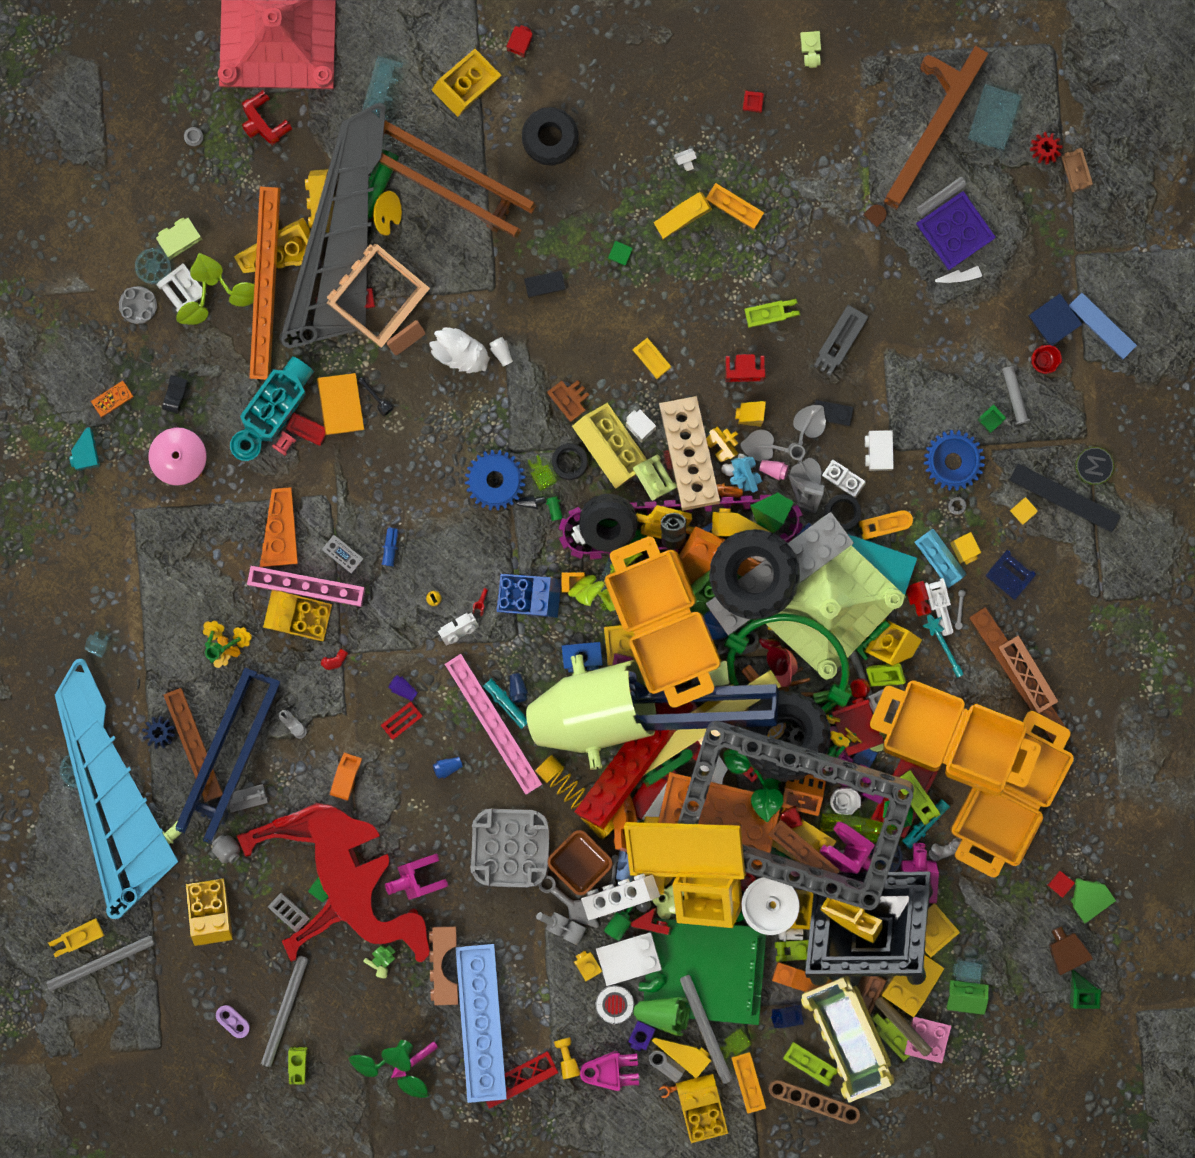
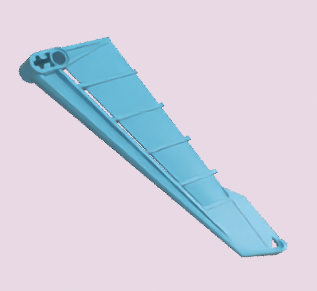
M77 659L73 662L58 688L55 699L107 906L106 913L110 918L118 919L132 909L178 863V860L164 837L162 828H159L146 804V797L143 799L129 773L132 770L131 767L126 768L112 742L116 739L115 736L110 738L104 728L106 704L84 659ZM81 665L84 672H77L75 670ZM77 741H79L81 750H82V752H83V755H84V758H85V761H86L85 764H84V762H83V759H82L81 752H80V749H79V746H78ZM87 767L89 769L95 789L98 794V797L96 799L86 771ZM99 801L111 830L108 834H106L97 806ZM111 836H113L123 864L119 869H117L108 840ZM124 870L130 883V887L124 889L120 874ZM128 891H132L135 895L132 902L126 899ZM122 903L125 904L124 906H121L118 911L120 913H113V911L115 910L114 907L119 906Z

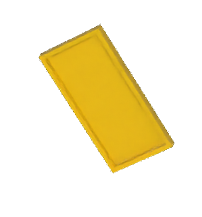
M626 822L624 825L630 875L637 876L644 873L645 876L653 874V876L745 878L740 826Z

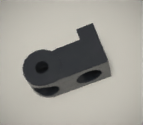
M173 375L170 376L162 410L178 414L189 385L188 380Z

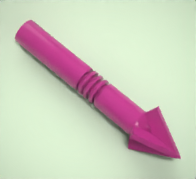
M432 1042L410 1059L411 1067L438 1048L436 1043ZM395 1067L391 1078L406 1076V1073Z

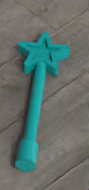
M929 614L927 616L928 623L924 624L923 627L930 629L931 636L936 633L957 678L964 675L940 633L944 630L940 625L942 618L935 619Z

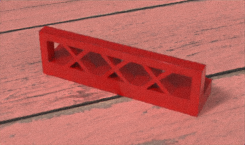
M548 1051L505 1073V1078L508 1076L517 1078L513 1087H506L507 1099L558 1073ZM544 1057H547L551 1065L546 1070L537 1068L538 1061ZM525 1067L534 1069L532 1077L528 1079L519 1077L521 1070ZM519 1071L518 1076L513 1075V1073ZM518 1079L523 1080V1082L517 1084ZM506 1100L486 1101L490 1109Z

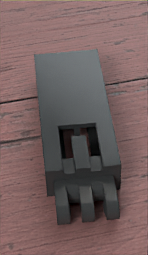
M847 305L818 353L819 358L814 367H819L820 362H822L823 366L820 371L824 372L828 366L830 369L827 371V375L830 376L836 366L839 367L868 316ZM833 343H836V344H838L839 346H841V348H840L839 352L837 353L836 357H834V355H835V353H836V351H837L836 348L833 347V349L831 350L830 354L828 353V351H829L830 348L832 347Z

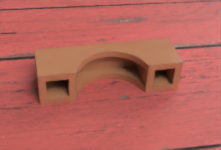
M456 926L433 927V931H429V943H433V951L429 953L430 962H433L434 970H430V982H434V989H431V1001H434V1005H458V984L450 981L442 969L444 955L448 950L457 946Z

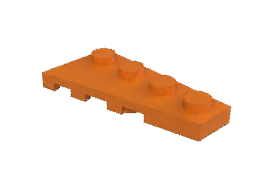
M292 488L272 489L259 567L298 564Z

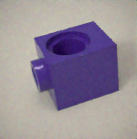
M637 1020L628 1040L631 1043L630 1047L641 1051V1049L646 1050L655 1027ZM637 1032H644L647 1035L646 1040L638 1042L635 1038Z

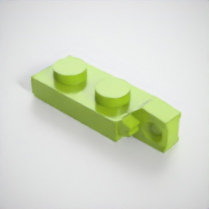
M878 1013L871 1018L878 1025L876 1030L879 1036L903 1061L909 1058L910 1055L904 1054L908 1039L887 1017L883 1020Z

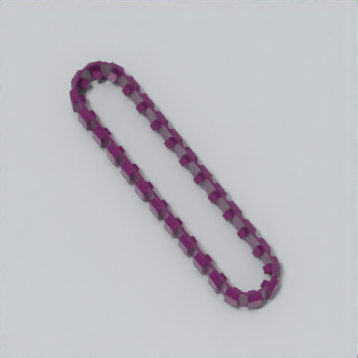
M760 495L759 500H753L752 496H741L740 501H733V497H721L720 504L705 506V511H712V507L724 506V508L731 509L733 505H743L744 509H750L751 504L771 495ZM675 500L664 501V505H659L671 509H681V504H676ZM656 501L645 502V506L638 507L637 502L630 503L634 507V511L647 510L648 515L656 507ZM792 505L791 511L788 513L789 517H795L796 524H790L789 530L793 531L792 535L789 537L786 533L780 535L787 543L792 541V537L796 536L803 526L802 523H799L802 513L798 505ZM577 507L569 511L570 516L567 520L562 518L558 529L563 532V536L559 538L563 549L569 548L572 551L571 556L581 560L583 556H590V560L602 559L601 555H609L610 559L611 552L598 551L593 547L592 552H583L582 546L577 545L576 549L569 545L574 541L571 536L565 537V530L571 531L572 525L569 524V521L573 518L576 522L579 521L582 510ZM693 509L686 510V513H691ZM666 547L658 548L660 552L673 550ZM683 547L674 549V551L678 553V551H682Z

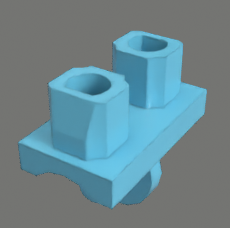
M744 457L731 460L734 467V476L730 479L731 484H737L739 489L743 488V491H757V485L762 480L758 473L751 472V468L756 464L754 458Z

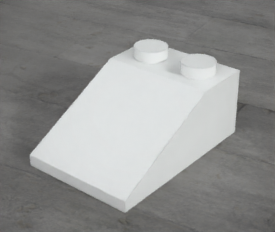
M651 932L596 949L606 986L662 970Z

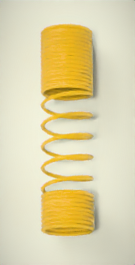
M551 755L535 772L546 783L558 773L550 787H554L567 778L557 791V795L574 785L564 799V802L581 792L571 806V809H574L580 805L581 802L577 805L575 803L582 796L585 788H582L567 799L577 786L578 781L573 782L560 792L571 777V773L553 784L564 770V766ZM581 818L601 840L614 829V818L610 820L604 830Z

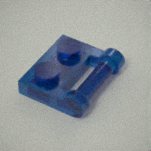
M1006 550L985 577L1013 600H1016L1035 577L1036 573L1029 571L1010 555L1011 552ZM1005 561L1008 562L1026 578L1023 581L1020 580L1002 564Z

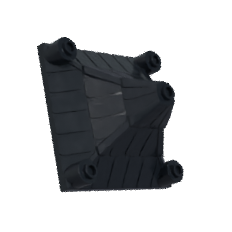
M867 872L837 874L864 882ZM931 872L888 873L877 907L872 910L864 909L865 913L882 920V930L874 943L849 931L821 911V907L827 897L813 893L805 970L806 978H810L811 982L818 986L827 983L829 976H906L908 982L913 985L923 983L926 979L924 953L929 898L933 894ZM834 883L828 884L830 888L834 889L837 887ZM872 895L865 896L867 900L874 899Z

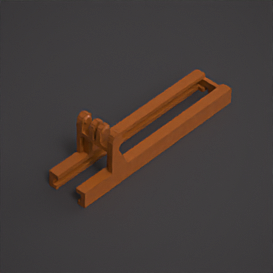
M975 46L960 72L934 56L932 57V55H927L923 58L924 60H922L920 67L922 73L924 72L927 76L935 75L945 90L946 96L883 203L897 210L988 55L987 52Z
M384 121L383 137L385 134L391 136L498 195L502 200L492 214L381 153L379 163L475 215L487 224L486 226L492 231L498 232L500 229L516 239L519 237L522 230L506 222L504 214L508 215L510 212L508 210L510 204L516 205L532 214L536 208V204L533 201L395 125Z

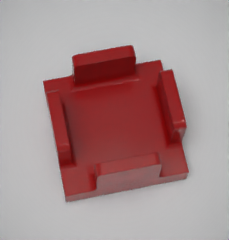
M754 354L736 355L734 361L735 370H730V356L725 357V382L764 381V356H760V370L755 368Z

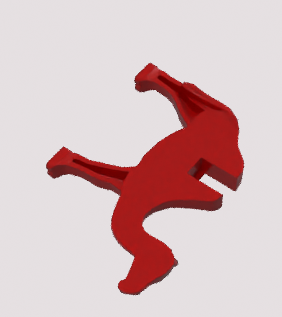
M315 803L296 813L273 820L272 823L237 836L246 857L252 855L253 848L257 843L270 838H284L315 843L317 873L323 890L327 893L329 899L324 908L303 929L294 933L290 938L282 940L290 961L297 960L299 947L308 939L320 934L333 923L345 921L359 936L373 944H386L402 939L415 953L416 961L423 962L428 957L430 951L425 922L415 908L388 922L378 921L373 914L371 907L372 890L387 868L390 858L386 854L360 866L353 848L380 837L379 832L370 823L353 819L331 805Z

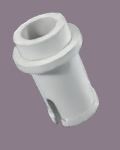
M789 928L779 934V940H783V942L786 940H803V929Z

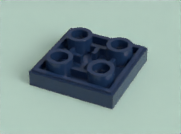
M1058 294L1028 316L1048 345L1051 346L1082 325L1061 294Z

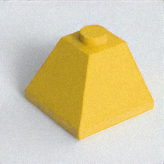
M888 621L891 626L883 631L875 641L872 640L865 652L893 666L913 657L922 639L909 630Z

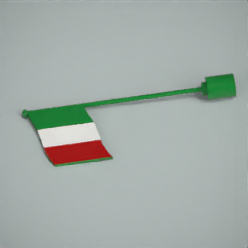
M660 779L649 787L645 783L642 784L632 799L636 817L643 820L646 816L659 817L667 780ZM634 906L629 907L626 912H616L603 931L617 941H620L632 923L629 920L631 916L628 914Z

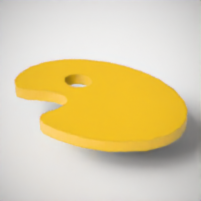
M392 191L383 192L376 200L374 207V223L382 235L387 236L390 234V221H393L396 225L401 221V203L398 196Z

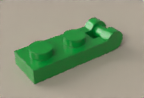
M684 749L679 754V758L674 761L670 758L662 764L663 768L660 770L653 769L646 774L647 778L644 780L646 786H651L668 775L669 772H673L687 763L693 756L692 751Z

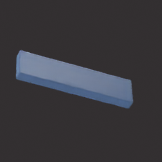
M1083 293L1069 305L1072 311L1122 360L1137 346Z

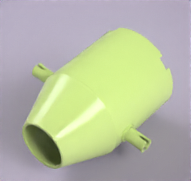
M576 655V658L575 656L571 657L574 671L572 676L563 678L528 705L526 711L527 724L532 739L538 746L579 753L586 752L589 757L590 770H596L597 767L599 769L602 768L599 753L601 748L654 735L655 730L645 731L641 723H636L634 715H656L655 703L635 704V707L633 706L629 687V671L634 672L637 675V682L646 687L635 660L587 672L584 667L583 655Z

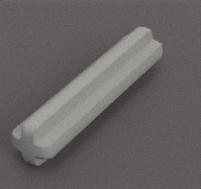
M959 177L916 208L919 215L924 216L964 188L966 181Z

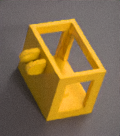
M675 878L672 885L677 923L733 928L742 909L740 879Z

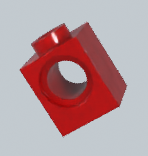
M522 25L520 27L515 26L506 46L507 51L525 57L533 38V33L530 32L531 29Z

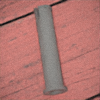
M1014 366L1003 368L1002 371L1017 421L1015 425L1029 422L1030 419H1028Z

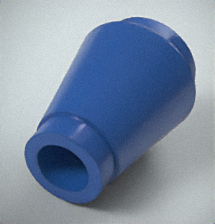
M459 757L436 761V764H433V769L438 779H444L463 767Z

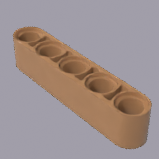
M778 1079L771 1081L769 1084V1092L774 1098L849 1124L856 1123L860 1118L859 1110L851 1104ZM781 1084L783 1087L782 1092L779 1094L773 1093V1085ZM794 1090L800 1091V1099H791V1092ZM813 1096L819 1098V1104L815 1107L809 1105V1099ZM830 1103H836L838 1108L836 1112L830 1113L827 1111V1106ZM849 1109H853L856 1112V1116L853 1119H847L845 1116Z

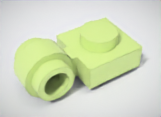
M820 31L801 32L802 53L808 52V55H804L805 66L817 68L820 65V54H816V52L821 51Z

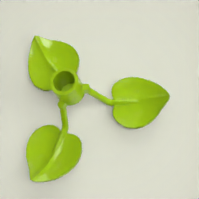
M199 253L190 269V276L196 281L203 282L201 303L198 304L191 301L184 304L179 309L176 320L181 324L188 325L199 324L206 320L208 310L203 306L207 284L215 285L220 281L227 293L231 295L229 302L235 306L242 307L254 303L255 285L242 282L235 285L231 291L222 279V266L214 259Z
M640 552L623 559L626 567L643 554ZM611 564L610 568L612 570L610 571V574L616 572L613 564ZM587 575L581 578L568 592L570 597H575L578 602L587 606H591L593 599L598 594L609 611L615 610L608 590L605 589L601 592L605 583L597 581L592 584L597 579L594 575Z

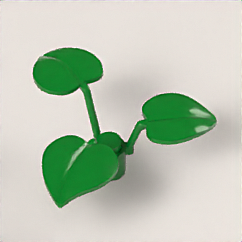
M728 749L723 754L726 767L735 774L747 772L751 766L747 757L739 754V751ZM754 769L764 790L759 789L752 794L751 804L755 812L764 821L769 822L773 815L781 809L784 802L783 795L779 790L781 781L773 778L764 780L760 772Z
M400 1040L397 1047L387 1048L382 1051L383 1061L379 1064H375L372 1058L363 1055L350 1056L348 1059L359 1073L367 1077L377 1076L379 1073L378 1069L385 1063L393 1065V1067L406 1073L411 1069L409 1055L413 1050V1045L406 1040ZM406 1075L397 1081L401 1090L410 1096L425 1098L430 1095L426 1085L419 1078Z

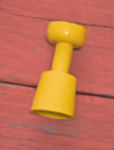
M568 1037L554 1041L555 1047L561 1048L564 1060L561 1062L563 1079L579 1076L580 1070L575 1058L571 1059L568 1046L571 1045V1038Z

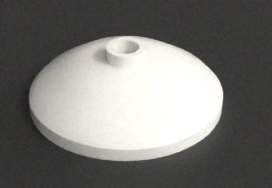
M764 877L751 883L742 898V912L746 922L755 931L766 935L780 934L788 930L795 923L800 910L799 897L793 886ZM772 901L776 903L774 909L770 907Z

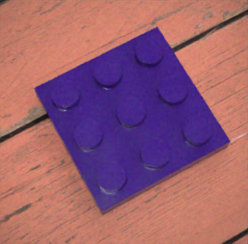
M964 191L916 223V226L948 271L996 238Z

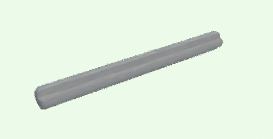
M147 936L47 981V987L50 991H53L153 946L154 940L152 936Z
M298 956L261 1062L264 1066H272L308 962V958L304 956Z
M683 976L680 978L681 985L721 1083H728L732 1080L731 1074L691 976Z

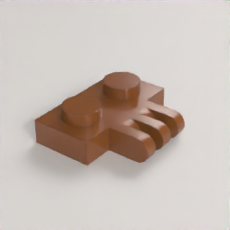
M579 380L568 388L563 381H560L547 392L570 423L586 411L580 403L590 396L588 392L583 394V396L580 395L585 390L583 386L578 390L575 389V387L580 385Z

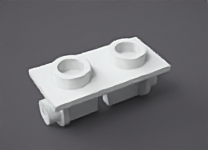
M465 613L457 618L458 626L456 627L453 622L441 627V630L438 632L446 646L457 642L459 638L466 634L473 633L479 627L472 613Z

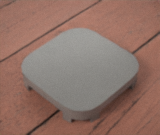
M492 808L485 809L477 815L472 824L470 868L474 878L483 885L494 887L530 888L541 884L547 877L549 869L550 827L545 816L534 810Z

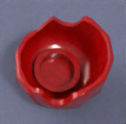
M1051 345L1038 347L1031 357L1032 367L1042 374L1056 371L1059 364L1062 363L1061 352Z

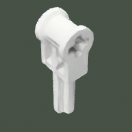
M942 578L940 581L931 584L924 583L931 610L936 609L937 617L942 618L940 625L944 628L942 635L952 634L953 628L947 606L951 604L944 579Z

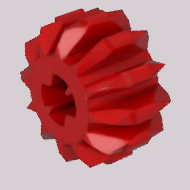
M1044 132L1043 138L1037 134L1036 140L1031 141L1034 147H1031L1029 150L1030 152H1036L1032 155V158L1039 157V164L1043 159L1045 165L1049 164V159L1054 163L1056 162V157L1061 156L1058 150H1061L1063 146L1056 145L1060 139L1053 140L1054 133L1048 137L1047 132ZM1044 145L1050 148L1048 152L1042 149Z

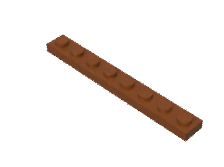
M986 607L969 617L970 621L1029 709L1038 713L999 649L1008 640ZM1011 645L1004 648L1008 656L1016 657L1017 654ZM1010 658V660L1012 661V663H1013V665H1014L1015 659H1011V658ZM1017 660L1016 670L1026 674L1027 668L1022 661ZM1020 675L1022 680L1024 681L1025 676ZM1027 677L1025 685L1028 689L1036 691L1037 683L1033 678ZM1030 691L1031 695L1034 698L1035 692ZM1037 693L1036 703L1039 708L1049 703L1045 695ZM1052 706L1038 713L1065 727ZM1044 730L1053 743L1057 736Z

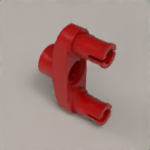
M261 90L250 100L246 99L242 102L244 112L249 119L242 124V127L251 139L260 134L268 143L274 145L279 141V138L291 131L292 127L290 124L288 125L287 120H284L274 129L268 127L256 110L259 106L270 100L268 95H265L264 90Z

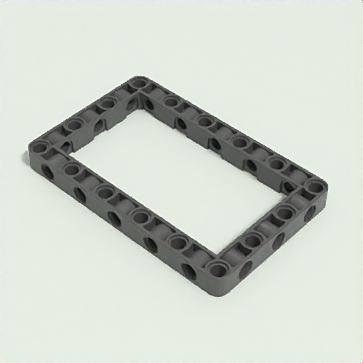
M720 721L711 722L706 729L677 824L699 823L718 757L723 747L739 751V754L758 760L764 759L774 762L777 766L796 772L803 771L814 775L813 777L831 783L836 784L838 782L863 793L889 798L890 803L864 882L742 844L745 872L862 909H875L879 903L913 799V784L906 779ZM717 730L720 735L714 736L711 734V731ZM755 742L758 747L752 748L748 743ZM789 753L793 754L795 759L790 760L786 755ZM829 765L833 768V770L829 772L826 771L823 767ZM700 766H707L709 771H702ZM867 777L871 782L864 783L861 779ZM906 789L909 793L902 795L899 793V790ZM695 801L699 806L693 807L689 802ZM892 824L895 825L897 829L890 830L887 826ZM753 860H760L762 864L756 865ZM883 860L886 864L878 865L876 861ZM796 871L799 873V876L794 877L790 872ZM834 883L837 887L833 889L828 884ZM872 895L874 899L867 900L865 896Z

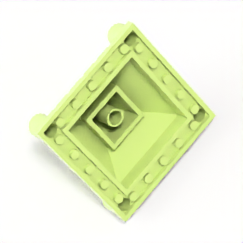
M851 545L802 581L793 600L779 613L805 616L822 624L840 641L848 658L894 609L899 608L903 604L906 596ZM777 621L766 624L810 664L822 678L828 680L836 675L837 669L841 665L840 658L831 642L820 632L807 625L791 621Z

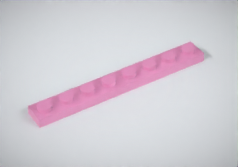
M460 654L445 663V666L524 793L528 794L541 786L542 783L463 656Z

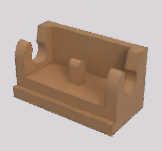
M1082 148L1071 153L1067 152L1061 156L1072 193L1090 188L1093 183Z

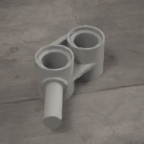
M541 912L536 916L538 920L547 924L546 930L557 936H563L565 940L575 945H579L587 929L556 912L551 917Z

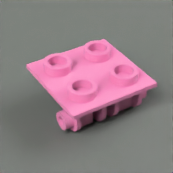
M913 1017L910 1026L932 1048V1052L928 1056H923L908 1040L904 1054L942 1063L951 1025Z

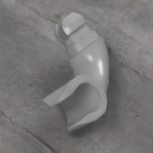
M286 710L280 711V720L298 739L305 737L307 730L304 725L291 712Z
M956 837L945 846L933 844L928 853L929 857L933 861H938L955 854L962 840Z

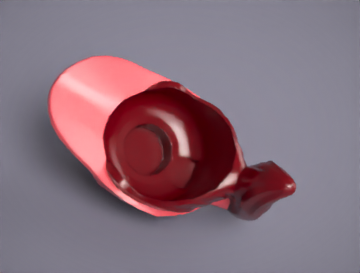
M760 638L761 646L768 649L766 660L770 670L781 687H788L792 676L798 670L796 658L789 650L782 648L779 641Z

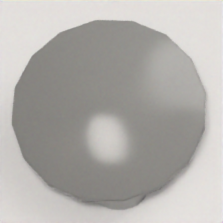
M141 286L127 288L119 300V310L122 316L128 322L134 324H143L149 321L155 315L157 309L154 294Z

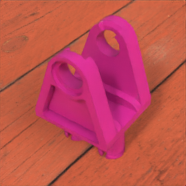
M837 822L833 830L846 844L845 851L842 854L830 845L828 847L823 845L820 853L842 872L858 874V872L868 871L871 862L868 856L875 845L848 825Z
M914 843L913 860H902L901 872L930 871L933 894L929 898V903H937L939 872L936 861L927 860V850H925L926 845L924 843Z
M436 853L397 867L400 879L385 883L388 895L405 890L408 900L447 887L446 879L420 887V884L417 885L414 877V869L439 861L438 854Z
M613 1051L588 1061L581 1067V1079L585 1083L615 1091H620L622 1086H639V1080H631L639 1079L638 1073H619V1069L623 1066H638V1060L630 1061L637 1059V1053L620 1055L618 1051ZM587 1068H592L595 1071V1075L587 1077L584 1071Z

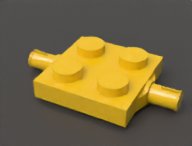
M656 505L651 514L646 516L637 513L636 516L638 522L644 523L641 527V534L662 539V517L669 513L683 515L686 520V534L691 535L694 527L688 525L692 520V514Z

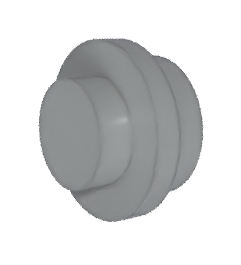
M191 127L186 130L184 140L190 146H198L203 141V133L200 129Z

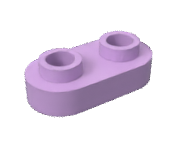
M224 1005L217 1010V1021L234 1037L243 1038L249 1033L250 1025L248 1021L233 1007ZM224 1011L229 1012V1018L223 1017ZM239 1024L244 1027V1030L241 1032L237 1030Z

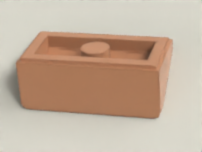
M415 320L388 340L386 344L396 356L423 337L425 331L419 322Z
M862 976L857 986L869 1014H871L875 1001L879 998L887 981L879 976Z

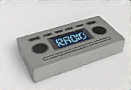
M335 535L322 548L326 554L351 574L364 560Z

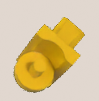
M716 427L709 432L710 435L706 438L707 445L712 448L718 443L722 450L715 454L720 462L732 459L739 454L734 448L739 444L735 439L738 435L736 431L731 434L728 429L722 432L719 427Z

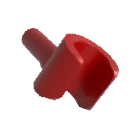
M484 588L479 601L473 604V614L476 609L481 610L480 616L484 614V600L488 589Z

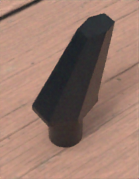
M534 496L519 498L515 502L518 506L538 510V506L546 503L544 496L536 499Z

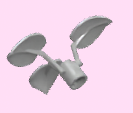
M810 405L801 409L795 415L793 425L801 433L799 442L790 444L788 448L773 445L774 438L772 434L763 429L753 431L741 442V448L745 454L757 461L771 459L773 456L772 449L788 452L793 459L799 462V464L791 468L790 475L820 484V466L812 458H807L802 462V458L805 455V449L802 444L804 433L810 438H815L823 433L826 425L824 407L822 405Z

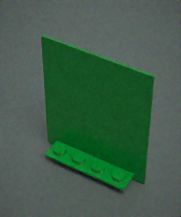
M655 918L654 924L657 921L668 923L667 927H671L672 931L671 935L649 931V933H652L662 970L647 974L645 982L650 983L656 974L661 973L665 976V985L656 993L644 992V1001L677 997L687 999L680 978L690 975L708 1020L759 1025L764 958H766V934L759 933L749 926L734 925L733 928L683 924L677 923L676 920ZM685 1003L686 1008L690 1009L689 1019H695L690 1004Z

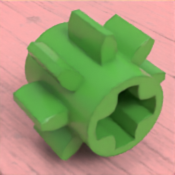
M382 944L372 953L375 957L372 962L377 967L382 965L386 968L396 959L392 955L396 951L390 945L385 947Z

